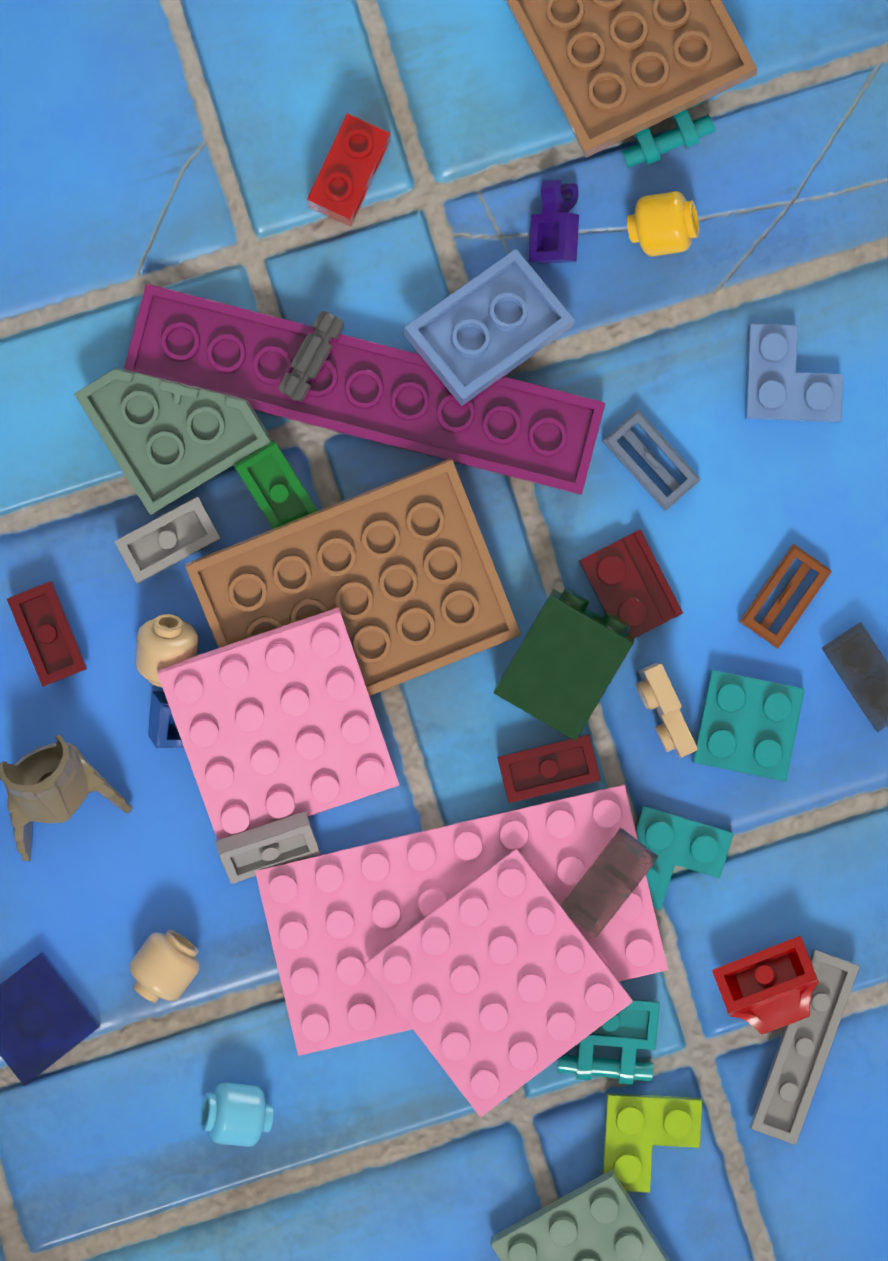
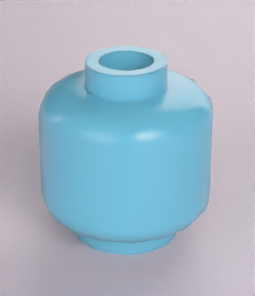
M219 1083L212 1093H206L204 1096L200 1116L201 1128L203 1131H208L213 1143L251 1147L257 1144L262 1132H270L273 1123V1105L266 1103L264 1093L258 1086Z

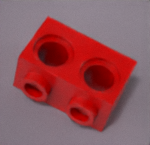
M347 113L307 198L308 207L352 227L390 145V133Z

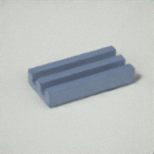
M639 409L602 441L664 511L668 510L701 480ZM635 424L642 429L677 468L686 481L679 485L630 430ZM620 437H624L672 491L668 497L662 493L619 445L617 440Z

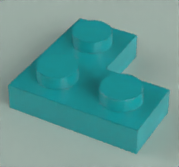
M642 805L635 831L653 907L659 910L662 909L675 865L720 878L734 833Z

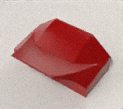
M801 935L712 970L729 1016L745 1020L762 1035L810 1016L812 991L819 983Z

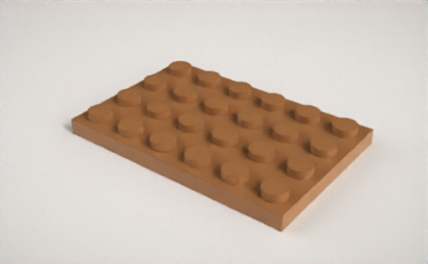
M452 458L185 564L218 648L339 607L369 696L521 636Z

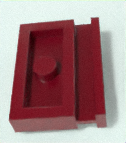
M641 529L579 560L604 612L611 613L627 622L631 626L628 632L634 635L635 638L683 614Z

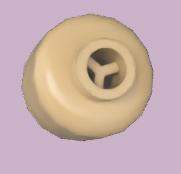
M171 614L160 615L145 622L138 630L135 665L139 674L152 685L162 687L157 669L169 667L197 656L198 634L193 626L178 616Z
M168 930L166 934L152 933L129 964V970L136 980L133 988L142 997L153 1003H156L159 998L168 1001L178 1000L200 970V963L196 957L199 952L198 949L189 940L173 930Z

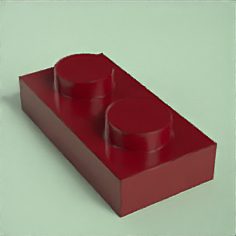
M53 581L7 598L42 687L88 669Z
M589 734L578 736L576 741L570 738L497 757L508 803L601 781Z

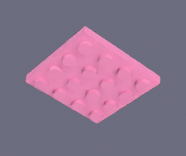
M339 607L188 658L169 667L157 669L158 677L217 840L306 811L307 816H311L399 785Z
M517 848L365 963V967L480 1117L633 1002L620 982Z

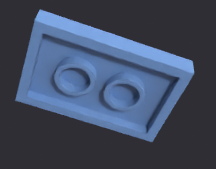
M515 249L405 326L403 335L458 403L463 406L572 328L575 319L520 252Z

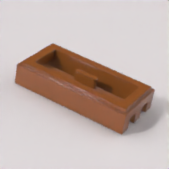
M792 544L738 622L752 630L759 637L765 639L776 649H779L832 570ZM795 558L802 562L759 624L754 620V617ZM810 568L817 572V575L776 634L769 631V627Z

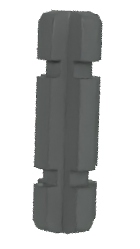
M321 311L312 325L315 329L313 335L307 334L290 365L293 368L292 373L286 372L279 385V391L295 401L301 402L304 400L311 388V385L307 383L310 378L315 380L333 348L330 344L332 338L337 340L344 328V322L340 318L326 311Z

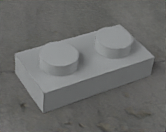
M196 497L114 542L134 580L139 584L221 540V537L200 498Z
M306 811L215 841L219 857L231 884L255 877V871L321 855Z

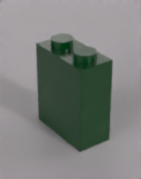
M567 588L562 593L552 589L498 681L493 693L576 741L634 644L635 636L628 632L631 626L621 618L608 612L605 613L604 617H601L587 609L589 601L578 593Z

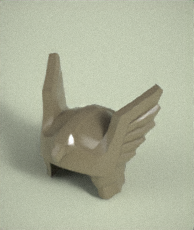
M61 735L55 736L56 743L48 744L29 752L15 764H8L6 761L0 763V779L5 784L8 793L7 807L10 812L17 852L21 853L22 861L30 862L33 822L63 823L68 821L91 792L96 791L127 814L133 809L130 803L92 767L81 752L73 744L65 742Z

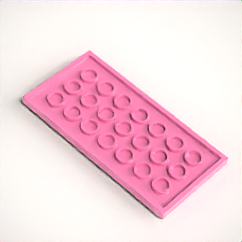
M625 784L255 871L298 1056L412 1030L413 1028L365 967V963L515 848L519 850L618 981L667 971L666 958Z

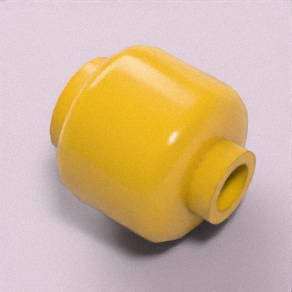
M679 191L643 196L636 203L635 214L627 216V228L631 243L639 242L641 249L650 257L684 252L690 248L692 239L699 237V220L693 200L687 201Z

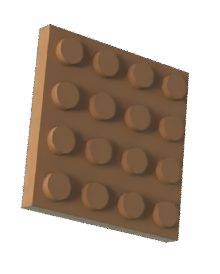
M505 0L586 158L757 75V67L721 0Z

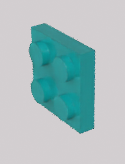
M710 670L696 740L698 750L694 752L692 762L787 781L805 689Z

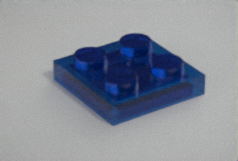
M43 951L0 984V1056L24 1086L101 1026Z

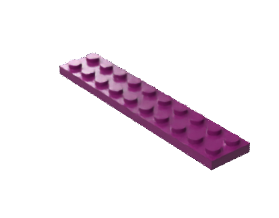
M147 283L145 285L124 366L126 370L244 398L249 401L254 411L442 460L452 458L454 463L577 495H582L605 402L503 376L461 406L420 354L340 334L337 340L332 338L330 344L333 348L315 380L310 378L307 383L311 385V388L304 400L301 402L295 401L281 393L279 385L286 372L292 373L293 368L290 365L307 334L313 335L315 329L312 326Z

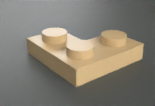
M654 663L639 670L638 673L642 681L635 683V687L646 710L655 708L662 724L655 726V730L665 751L669 752L674 749L677 757L680 758L697 751V745L680 711V708H682L681 703L662 663Z

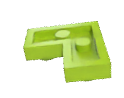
M607 1093L602 1175L613 1169L626 1191L650 1193L653 1145L700 1148L702 1099Z

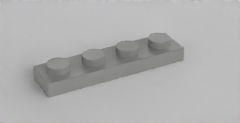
M816 949L812 950L810 959L819 983L812 991L810 1016L785 1026L749 1125L752 1130L796 1145L860 968L855 963Z

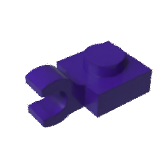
M558 179L544 180L542 182V214L531 215L528 262L537 264L577 262L579 214L569 212L578 200L579 191L577 184H561V180Z

